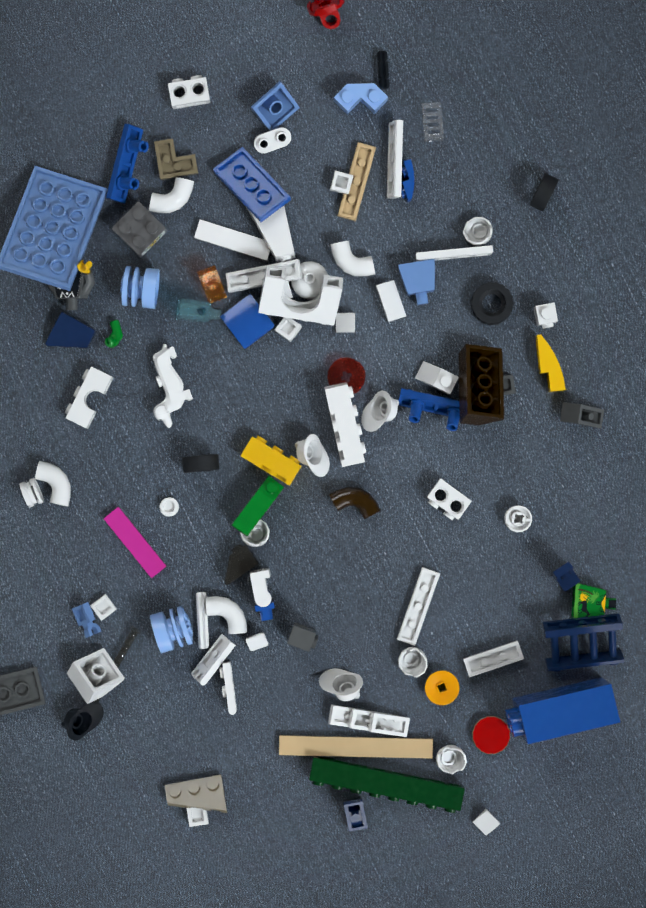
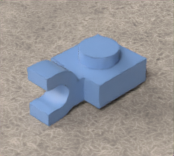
M88 602L72 608L78 626L82 625L86 638L92 636L93 633L102 632L99 625L92 622L96 619Z

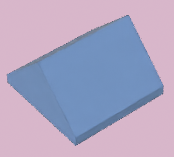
M280 81L251 106L252 112L269 131L278 128L300 108Z

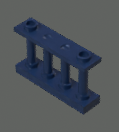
M619 613L543 622L545 637L551 638L552 658H545L548 671L558 672L565 669L625 663L622 651L617 650L616 631L623 630V622ZM608 631L609 651L598 652L597 633ZM589 633L590 653L579 654L577 635ZM570 636V656L559 657L558 637Z

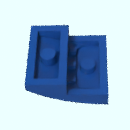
M251 294L220 316L244 349L275 327L267 315L258 313L259 304Z

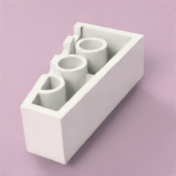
M347 382L324 387L342 467L365 462L363 455L366 453L365 444L360 442L359 435H362L360 423L356 424L355 420L358 412L356 405H352L351 398L354 397L352 386L348 387Z

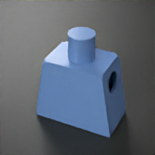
M435 259L399 264L398 270L407 296L416 295L417 305L428 304L427 293L435 290Z

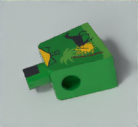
M580 583L573 586L571 619L605 615V609L616 610V598H606V590Z

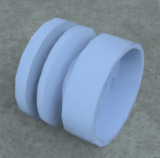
M126 266L120 288L122 306H128L129 299L131 298L132 307H135L138 299H141L142 308L155 309L158 299L160 270L146 268L144 276H140L139 267L135 268L134 275H132V267Z
M182 605L177 607L178 616H176L173 608L169 609L170 618L168 619L163 611L150 615L154 636L161 653L174 650V640H177L180 647H184V637L188 645L193 644L192 626Z

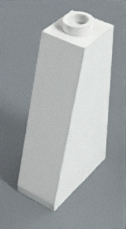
M281 207L263 222H260L247 208L276 262L290 261L295 258L285 207Z

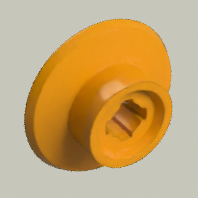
M448 671L434 672L426 681V695L431 702L437 705L450 704L459 694V682ZM444 683L446 690L440 692L438 685Z

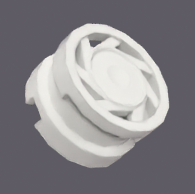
M35 478L29 479L27 483H19L22 495L29 508L33 507L35 503L41 504L44 502L42 492Z
M513 506L506 511L504 521L511 531L523 532L531 526L532 515L526 507Z

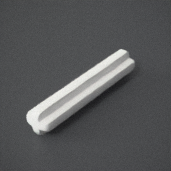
M206 592L196 593L198 645L200 649L209 648Z

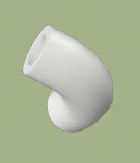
M176 177L174 187L170 193L158 194L153 192L149 211L171 213L179 210L188 202L193 190L194 181Z
M349 241L330 244L336 264L345 273L352 276L375 275L372 256L362 258L354 256L351 252Z
M39 461L35 479L45 481L51 486L50 503L68 507L71 497V485L67 475L59 467L48 462Z
M206 597L207 616L218 615L224 617L228 625V634L247 633V622L244 612L236 602L226 597Z

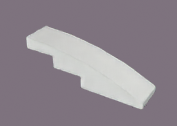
M331 704L328 724L407 737L410 718Z

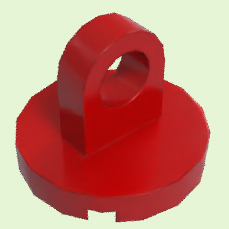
M314 0L312 3L309 1L307 10L311 16H320L324 27L335 29L341 21L338 9L344 4L345 0ZM334 15L336 20L330 23L326 21V17Z

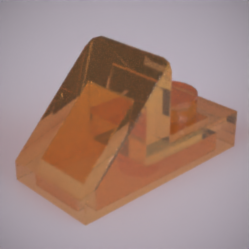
M215 265L197 271L209 304L227 298Z

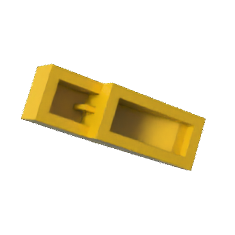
M541 334L536 335L539 374L547 373L548 392L565 391L562 370L553 350Z

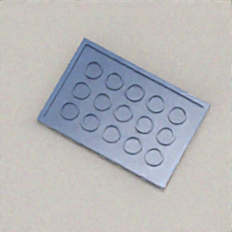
M34 166L0 253V269L70 291L78 272L77 265L83 259L108 189Z

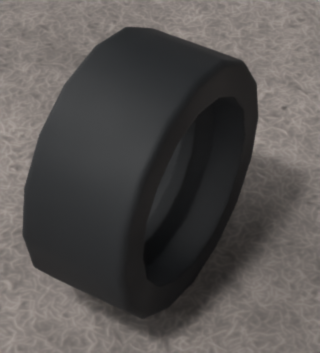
M545 173L530 202V206L543 212L559 179Z
M218 454L182 458L183 473L220 469Z

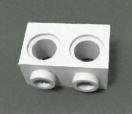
M202 75L192 76L191 80L185 81L182 78L174 79L172 83H168L173 109L210 103L206 77L202 78ZM196 86L204 88L201 94H195L193 89ZM177 89H183L185 91V94L182 97H176L174 95Z
M442 479L438 480L427 496L430 499L428 503L436 509L441 507L445 510L443 514L452 521L454 518L459 520L472 502ZM439 489L445 492V498L441 501L435 498V492ZM453 501H458L461 504V509L458 512L451 510L450 505Z

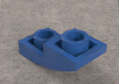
M411 159L404 161L402 167L403 177L408 178V180L402 182L401 196L403 199L406 198L407 202L411 201L414 191V170Z

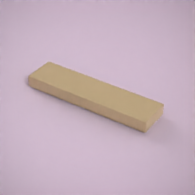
M357 143L349 172L350 175L354 176L349 194H343L338 217L356 221L376 147Z

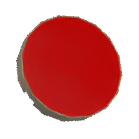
M486 716L475 723L472 730V739L475 746L481 752L497 754L508 746L510 730L507 723L501 718Z

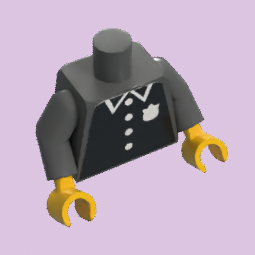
M84 260L79 262L77 265L78 272L70 291L48 285L56 299H66V310H78L77 299H87L94 287L95 279L91 268V261H88L86 264H84Z

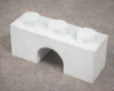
M93 367L90 370L86 369L82 376L84 380L82 386H78L73 396L76 398L73 404L69 403L66 408V419L88 429L96 411L88 407L86 403L87 396L93 391L106 394L114 377Z

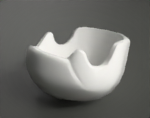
M484 217L470 219L466 222L463 230V235L467 242L477 246L486 244L493 233L491 223Z
M260 519L247 537L241 532L240 535L244 543L251 547H258L267 542L270 530L267 523Z
M408 647L400 653L398 658L399 668L405 675L414 676L415 678L419 677L427 669V657L421 649Z
M446 745L436 755L438 767L446 773L454 774L455 772L463 771L467 763L465 753L456 745Z

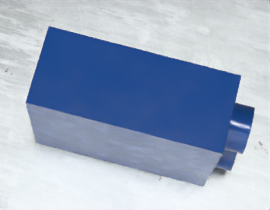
M602 677L512 698L514 708L505 710L510 733L512 732L514 737L521 735L527 744L620 723L612 685Z

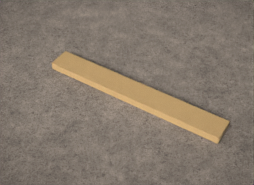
M279 735V755L433 759V739Z

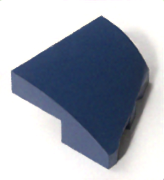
M61 312L45 345L50 347L88 348L97 331Z

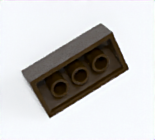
M465 344L458 353L460 423L483 425L504 420L502 348Z

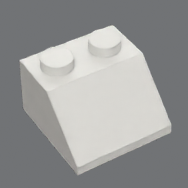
M104 648L74 661L67 672V675L87 704L103 697L125 679Z

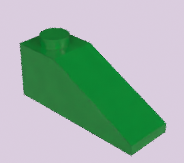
M268 476L233 522L232 526L247 537L279 496L284 486Z

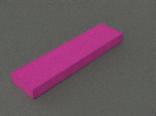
M117 507L104 518L106 523L151 578L166 567V564L120 507Z

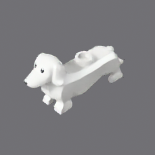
M163 344L162 350L153 355V361L158 376L155 377L159 388L163 386L166 397L163 402L154 407L153 413L154 417L157 420L163 421L169 429L172 426L170 413L180 409L185 400L191 401L193 397L190 389L183 390L182 379L171 365L170 358L175 359L177 357L174 347L172 346L167 349V345Z

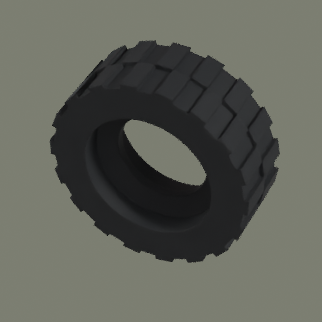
M497 282L482 284L476 289L471 298L472 313L483 324H500L510 316L513 310L514 302L510 290ZM489 294L497 295L501 300V308L495 313H489L483 308V299Z

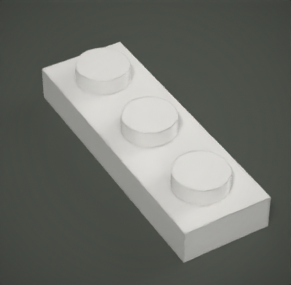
M517 640L463 658L468 676L472 677L523 660L524 657Z

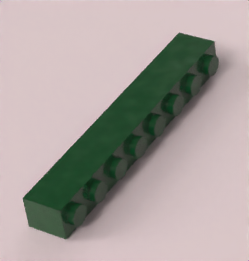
M320 756L313 757L309 780L313 781L312 784L317 786L329 784L333 789L342 790L343 787L349 788L350 792L361 794L364 791L368 792L369 796L372 797L388 796V800L399 802V799L407 800V804L418 805V803L426 804L425 807L430 809L442 807L444 811L455 813L456 810L461 811L465 787L462 785Z

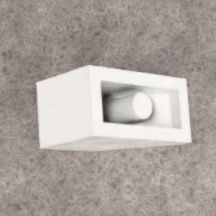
M423 361L415 379L447 395L451 394L459 378Z

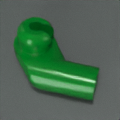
M119 320L110 322L112 333L105 339L107 347H116L123 338Z

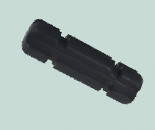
M387 51L377 52L379 88L387 89L389 88L388 61H386L388 60Z

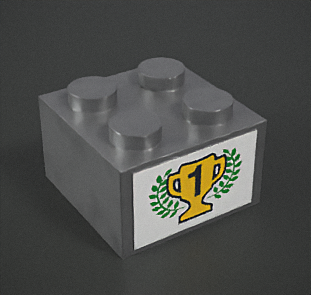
M139 201L112 228L140 258L167 232V229Z

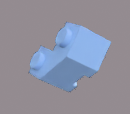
M375 83L346 84L334 97V102L348 114L361 101L375 114L388 101V96Z

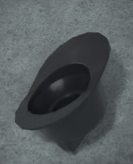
M91 702L82 708L69 710L61 724L67 730L68 737L76 741L94 729L103 718V707L100 703Z

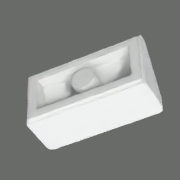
M392 280L376 285L387 321L391 322L406 317L395 281Z

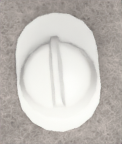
M379 391L362 412L361 423L366 431L373 432L379 429L384 422L393 420L397 414L399 401L390 397L387 391Z
M310 434L305 440L295 443L298 461L309 466L316 476L324 477L329 471L330 462L318 436Z
M334 668L322 673L319 678V684L323 690L335 694L339 700L350 701L354 698L359 699L363 679L356 673Z

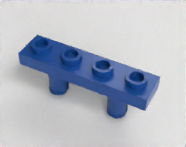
M124 124L106 195L107 199L125 204L128 190H136L139 187V180L132 178L138 152L145 153L149 148L146 141H141L143 129Z
M401 388L398 399L399 406L411 408L410 422L418 423L422 411L448 416L446 428L449 431H456L458 429L460 419L459 401Z

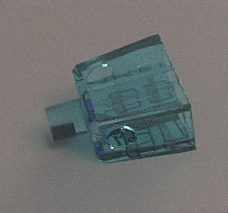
M183 298L177 301L175 320L207 323L209 319L220 320L221 309L212 308L211 302ZM197 309H202L203 315H199Z

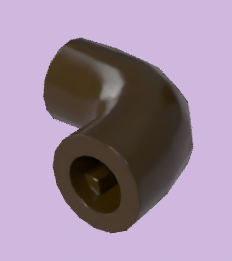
M346 487L329 494L338 511L348 506H355L364 519L381 511L371 494L361 488Z

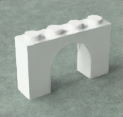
M267 265L258 313L306 322H316L324 325L335 324L343 288L342 277L324 275L318 296L310 301L298 302L290 299L283 291L286 268Z

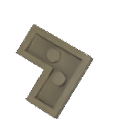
M173 138L154 141L160 180L198 174L195 154L176 157Z

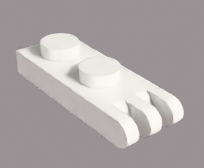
M221 634L192 671L191 675L201 685H205L236 645Z
M231 661L222 663L223 667H219L220 677L225 680V686H222L223 698L227 697L229 714L234 715L237 711L233 674Z

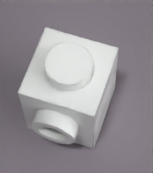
M555 302L534 307L537 326H542L545 329L554 327V323L558 322Z

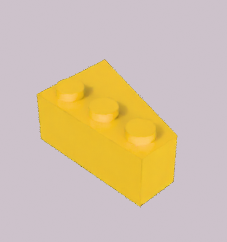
M252 436L241 457L290 486L302 467L299 465L298 459L291 455L288 458L283 455L284 451L275 445L271 448L266 445L267 440L260 436L256 438Z

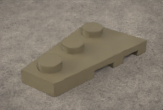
M222 775L165 785L168 806L193 807L207 811L216 810L227 813Z

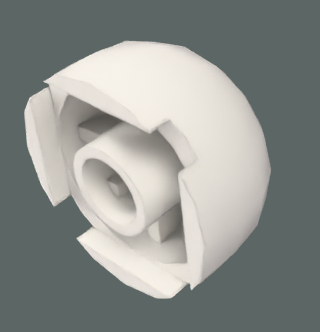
M313 261L303 262L300 264L302 279L293 280L291 284L298 296L311 300L320 293L323 277L328 275V273L319 263Z

